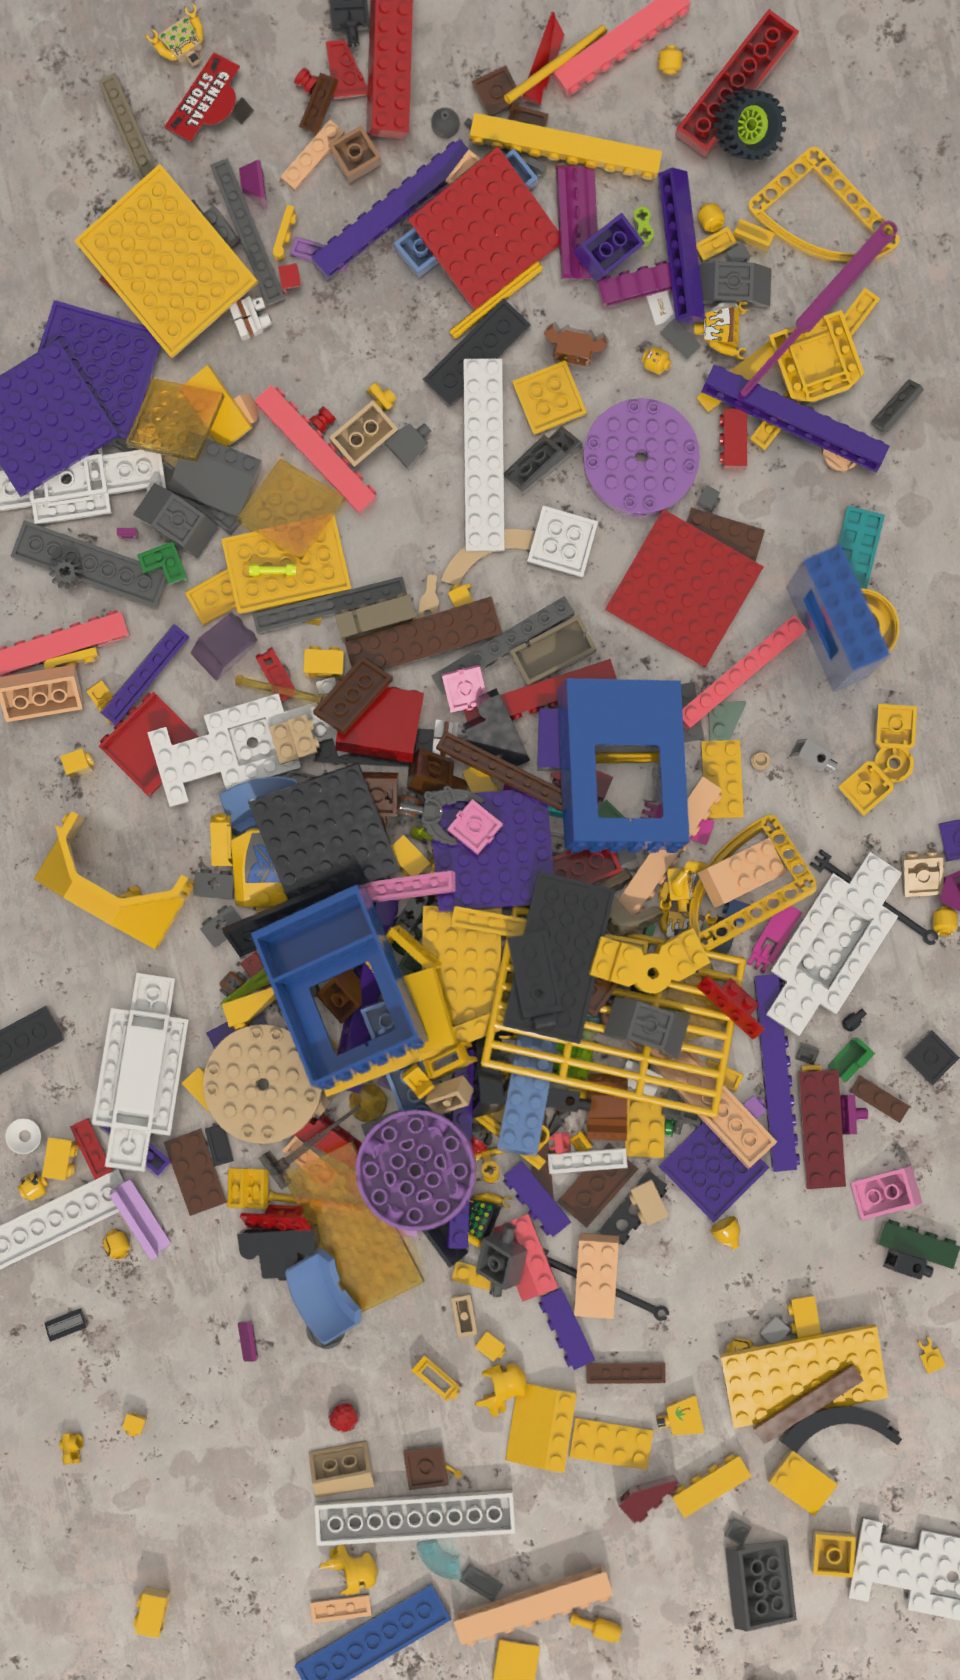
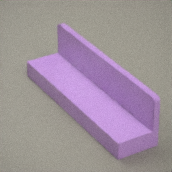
M131 1179L110 1190L109 1196L150 1260L158 1257V1252L169 1246L171 1242Z

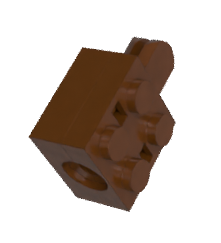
M421 747L414 754L413 762H409L407 789L423 795L427 791L442 790L445 786H449L452 789L465 790L467 783L464 779L453 775V760Z
M363 772L386 829L387 817H397L398 773Z

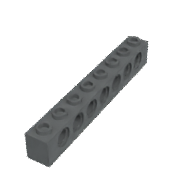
M563 596L506 630L503 634L496 636L431 675L432 679L443 695L446 691L441 674L475 665H480V669L483 671L508 656L510 650L523 643L528 644L529 640L573 617L575 612L566 597Z

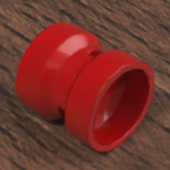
M304 67L295 77L294 83L297 86L304 87V91L310 95L313 92L318 77L312 76L310 71Z
M322 406L319 409V413L313 415L309 420L323 433L327 429L328 424H332L336 418L328 409Z

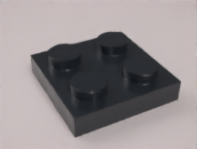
M933 1030L904 1057L931 1086L960 1058Z

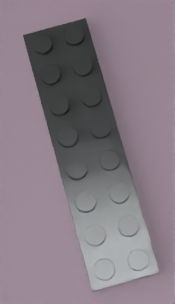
M23 521L11 553L12 558L51 572L55 571L51 568V565H58L55 561L56 559H59L62 563L64 556L67 557L68 561L70 558H74V564L79 562L81 566L78 569L83 571V574L77 575L82 579V583L157 608L167 581L163 569L159 568L144 574L138 560L31 522ZM67 570L63 571L62 574L64 576L70 575V572Z

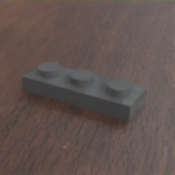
M908 379L871 421L872 424L887 432L923 392L924 388L920 384Z

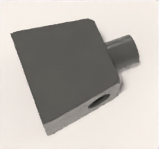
M425 423L418 429H415L411 424H407L389 437L384 444L409 471L428 448V443L424 438L431 433V430Z

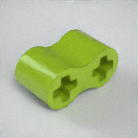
M638 207L633 214V224L637 228L638 235L645 243L641 247L650 246L654 237V231L649 224L651 213L646 207ZM639 215H642V217L645 219L641 220V218H639ZM645 233L646 236H648V239H644V236H642V234Z

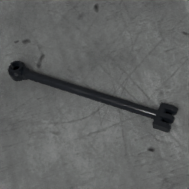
M822 849L818 853L824 858L814 857L820 864L810 863V866L819 873L825 868L847 883L852 879L829 862L832 856ZM886 901L883 903L882 906L896 914L899 921L918 933L926 945H934L936 943L935 940L938 941L937 932L924 929ZM933 934L935 940H928V935Z
M544 1248V1251H545L546 1256H547L549 1250H547V1249ZM547 1256L551 1267L577 1278L576 1269ZM616 1288V1297L651 1312L658 1321H665L667 1319L666 1316H658L659 1310H664L665 1315H669V1310L666 1306L652 1305Z

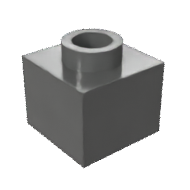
M736 243L727 249L728 251L725 255L727 262H748L751 255L744 243L740 245Z
M706 485L696 505L708 512L712 508L716 509L721 500L718 498L720 492Z

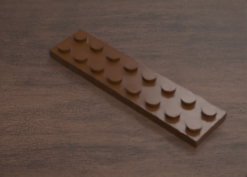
M490 596L344 643L351 667L361 657H364L383 671L489 639L501 635L503 632L493 598Z

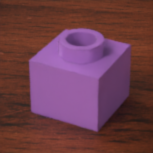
M752 1095L742 1103L755 1119L766 1112L764 1108L766 1104L760 1096L756 1098Z

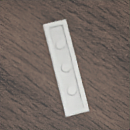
M626 1148L548 1154L549 1174L628 1168Z

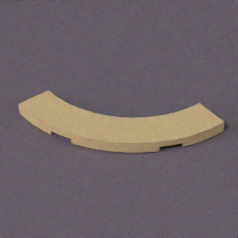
M504 529V549L530 551L535 532L524 529ZM464 546L448 564L441 582L453 586L461 584L465 574L478 560L494 552H466V546Z

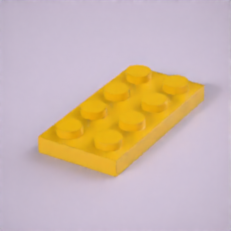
M740 740L701 741L702 776L721 788L722 791L720 793L723 795L717 804L713 803L709 810L712 812L707 819L743 818Z
M575 1417L569 1458L647 1470L653 1430Z

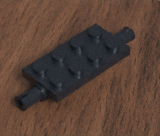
M328 0L331 30L346 31L348 47L352 48L353 43L354 48L360 46L358 30H367L370 27L367 0Z

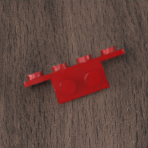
M708 975L697 984L696 987L751 1039L754 1040L764 1031L765 1028L751 1016L759 1004L732 978L728 979L722 988Z
M269 1204L265 1214H240L244 1224L251 1229L310 1231L312 1227L305 1217L302 1216L304 1210L301 1206Z

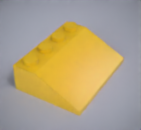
M526 1383L525 1395L515 1396L505 1460L564 1473L577 1392Z

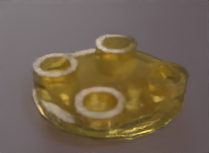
M375 1084L363 1085L360 1093L353 1092L349 1096L350 1111L361 1122L376 1121L386 1110V1094Z

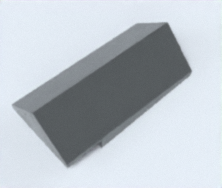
M561 426L551 437L548 438L546 435H543L504 472V477L524 496L582 448V442Z

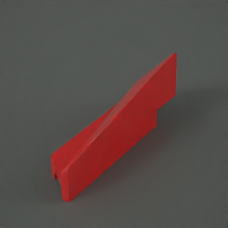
M554 12L550 14L528 78L558 57L565 34ZM552 73L523 94V100L541 105L543 90H547Z
M322 1114L319 1119L312 1117L308 1124L295 1134L296 1137L356 1169L357 1156L362 1143L325 1114Z

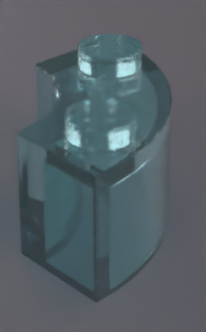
M437 1539L417 1542L419 1556L428 1569L443 1578L462 1579L463 1574L459 1555H451L444 1552L439 1546Z

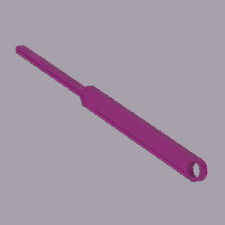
M885 221L796 320V329L740 391L739 395L741 397H745L801 333H809L893 239L898 231L897 225L894 222ZM883 226H892L894 229L893 235H886L883 232Z

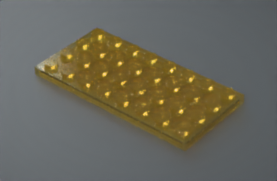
M353 1141L283 1175V1178L297 1205L303 1208L304 1212L302 1215L310 1225L318 1224L319 1247L335 1258V1265L340 1278L338 1284L342 1291H347L352 1300L361 1308L362 1313L424 1283L425 1280L398 1228L385 1223L374 1215L363 1197H361L356 1175V1161L359 1152Z

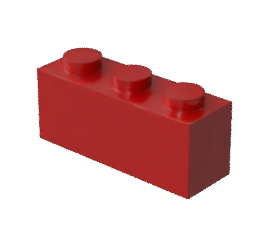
M724 409L723 414L719 415V426H723V433L719 434V445H723V453H719V464H723V470H746L747 413L739 409Z

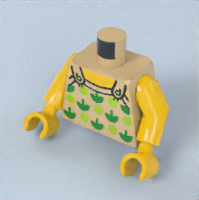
M191 3L193 6V11L188 12L186 6H184V11L190 17L185 16L160 34L150 29L153 37L150 39L147 34L144 37L146 40L153 42V47L162 57L171 61L177 60L179 63L187 59L192 66H195L201 61L197 52L202 49L203 26L199 16L195 14L196 6Z

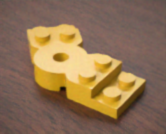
M877 705L874 744L879 751L876 753L873 762H865L837 787L862 816H865L893 791V784L902 782L912 773L914 758L909 750L915 745L917 706ZM890 759L897 760L898 767L896 769L889 766Z
M691 927L658 945L655 953L643 954L641 948L600 936L588 974L628 987L634 984L637 989L643 992L658 993L663 991L670 984L671 980L681 981L711 962L698 936ZM650 968H653L655 971L652 978H649L647 975Z

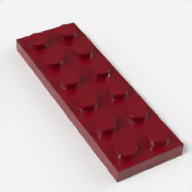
M838 1069L800 1071L798 1076L806 1189L846 1187Z

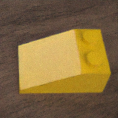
M269 988L222 1004L229 1027L235 1030L248 1027V1024L253 1023L276 1000L273 989Z
M791 1449L788 1450L767 1479L771 1485L813 1516L817 1514L838 1486L835 1481Z

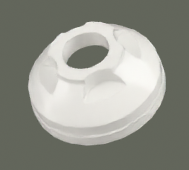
M22 1118L13 1121L8 1126L5 1139L8 1147L15 1153L28 1154L37 1149L42 1135L39 1126L34 1121ZM23 1130H27L31 1134V1138L27 1142H23L20 1139V1133Z

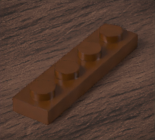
M589 1363L586 1365V1383H666L665 1363Z

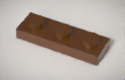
M320 72L300 122V128L318 134L339 81L338 79Z
M860 1075L849 1091L898 1123L902 1121L910 1108L906 1103Z

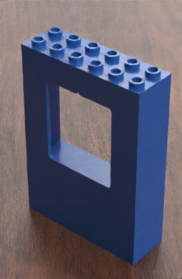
M841 544L804 559L786 588L802 624L807 629L806 633L833 692L869 677L890 656V652Z
M566 678L557 688L564 849H571V852L574 853L582 852L583 850H590L592 853L602 852V850H609L610 853H618L621 850H628L629 853H638L640 850H647L648 853H657L659 850H666V853H677L678 850L684 848L690 842L681 681ZM595 745L657 746L659 748L662 818H632L630 822V818H600L598 816Z
M359 885L352 886L251 933L311 1087L329 1090L335 1087V1083L341 1080L342 1082H347L353 1079L354 1074L367 1073L371 1071L370 1067L385 1065L389 1062L388 1059L394 1056L395 1058L405 1056L407 1054L406 1051L412 1048L413 1050H418L425 1046L424 1043L429 1041L366 888ZM365 962H369L395 1025V1030L367 1042L369 1046H366L364 1043L347 1052L336 1055L310 989L321 982Z

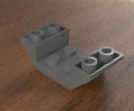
M714 261L699 264L704 305H712L713 301L750 302L752 307H770L771 268L750 262Z
M156 483L152 485L133 514L148 526L151 525L173 540L183 550L197 559L218 529V526L206 515Z
M614 997L603 1035L620 1041L626 1039L658 1050L659 1054L678 1060L689 1022L670 1011L637 1000Z

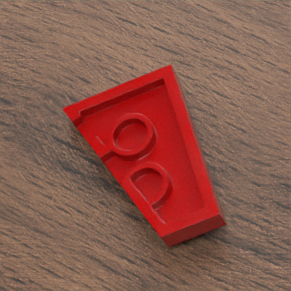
M345 39L327 41L326 51L330 76L339 80L333 94V100L367 96L368 86L355 63V59Z

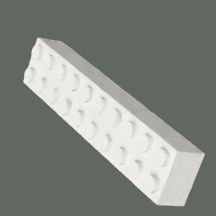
M513 1490L316 1502L314 1505L317 1546L515 1533Z

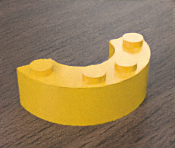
M861 588L889 652H891L899 636V619L896 610L889 600L880 593Z

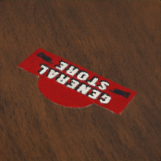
M213 52L164 128L191 142L202 124L214 125L225 120L232 112L236 102L235 91L229 83L241 66Z

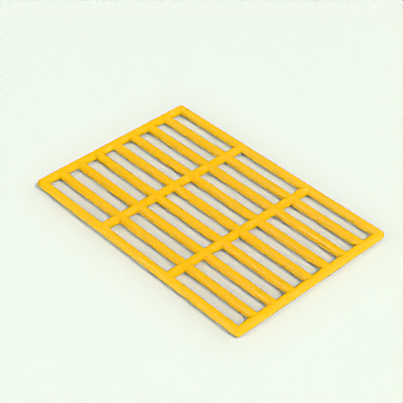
M512 907L511 916L517 918L519 914L528 916L529 908ZM639 933L620 936L648 941V944L656 946L666 941L665 939ZM506 936L481 1059L482 1066L712 1118L718 1116L735 1025L726 1014L721 1011L661 998L662 991L650 996L615 988L611 994L650 1003L658 1008L663 1006L727 1021L725 1032L690 1024L686 1031L724 1040L722 1051L683 1043L681 1048L682 1051L720 1059L718 1070L651 1056V1048L644 1046L643 1053H638L581 1040L580 1044H575L503 1027V1022L497 1020L499 1011H506L507 1003L501 1002L503 991L510 992L512 984L505 983L507 971L513 972L512 964L509 963L510 952L507 942L508 936ZM713 950L707 951L706 954L709 958L738 964L736 975L706 968H700L697 975L705 977L708 975L711 978L723 981L732 978L742 987L746 959ZM671 980L667 988L705 996L693 985ZM603 1005L599 1012L610 1014L611 1006ZM585 1021L584 1029L604 1033L606 1025ZM499 1029L565 1044L563 1055L495 1041V1030ZM572 1046L641 1061L639 1073L571 1058ZM494 1048L561 1063L559 1075L490 1060L491 1050ZM651 1063L717 1078L715 1090L646 1075L648 1064ZM568 1066L637 1080L635 1092L566 1077ZM645 1082L713 1097L711 1109L643 1094Z

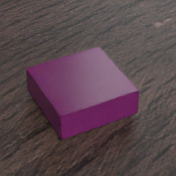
M117 528V536L120 539H137L138 530L137 528Z

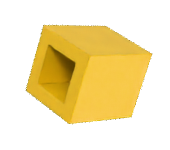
M488 1330L484 1332L475 1344V1348L493 1362L496 1358L500 1360L506 1352L504 1349L505 1343Z

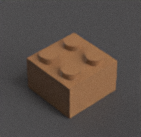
M362 125L328 144L331 155L348 183L353 182L382 164L381 156Z

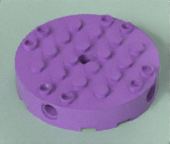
M638 398L626 400L608 408L596 419L590 428L583 452L584 474L595 496L615 512L631 517L655 516L661 514L662 510L667 511L677 505L692 487L699 467V445L689 422L673 407L653 399ZM642 454L645 456L646 461L638 462L635 457Z
M423 1110L399 1112L378 1123L364 1139L356 1161L357 1185L361 1197H363L368 1208L385 1223L409 1231L432 1229L445 1224L457 1216L471 1198L477 1178L475 1153L465 1133L448 1118ZM415 1164L421 1168V1174L418 1176H414L411 1172V1168Z

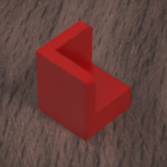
M297 263L278 266L283 293H287L286 289L301 286Z

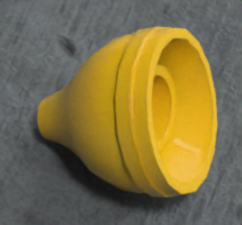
M735 1216L719 1221L710 1229L711 1235L720 1244L727 1245L733 1250L739 1247L741 1232L739 1222Z

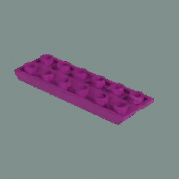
M556 165L561 279L594 280L573 250L598 231L595 170L586 166Z

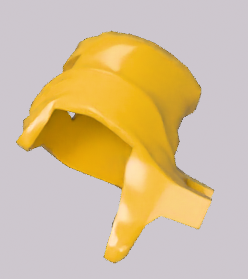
M515 1363L507 1364V1368H502L498 1364L482 1371V1376L491 1377L494 1392L486 1394L481 1400L475 1401V1405L488 1408L492 1417L499 1416V1412H506V1400H509L511 1397L525 1395L526 1375L524 1371Z
M338 1545L337 1548L330 1549V1559L319 1565L321 1569L343 1570L347 1588L339 1592L340 1595L360 1593V1588L365 1587L367 1590L374 1587L377 1582L378 1568L368 1552L364 1553L361 1557H350L345 1546Z

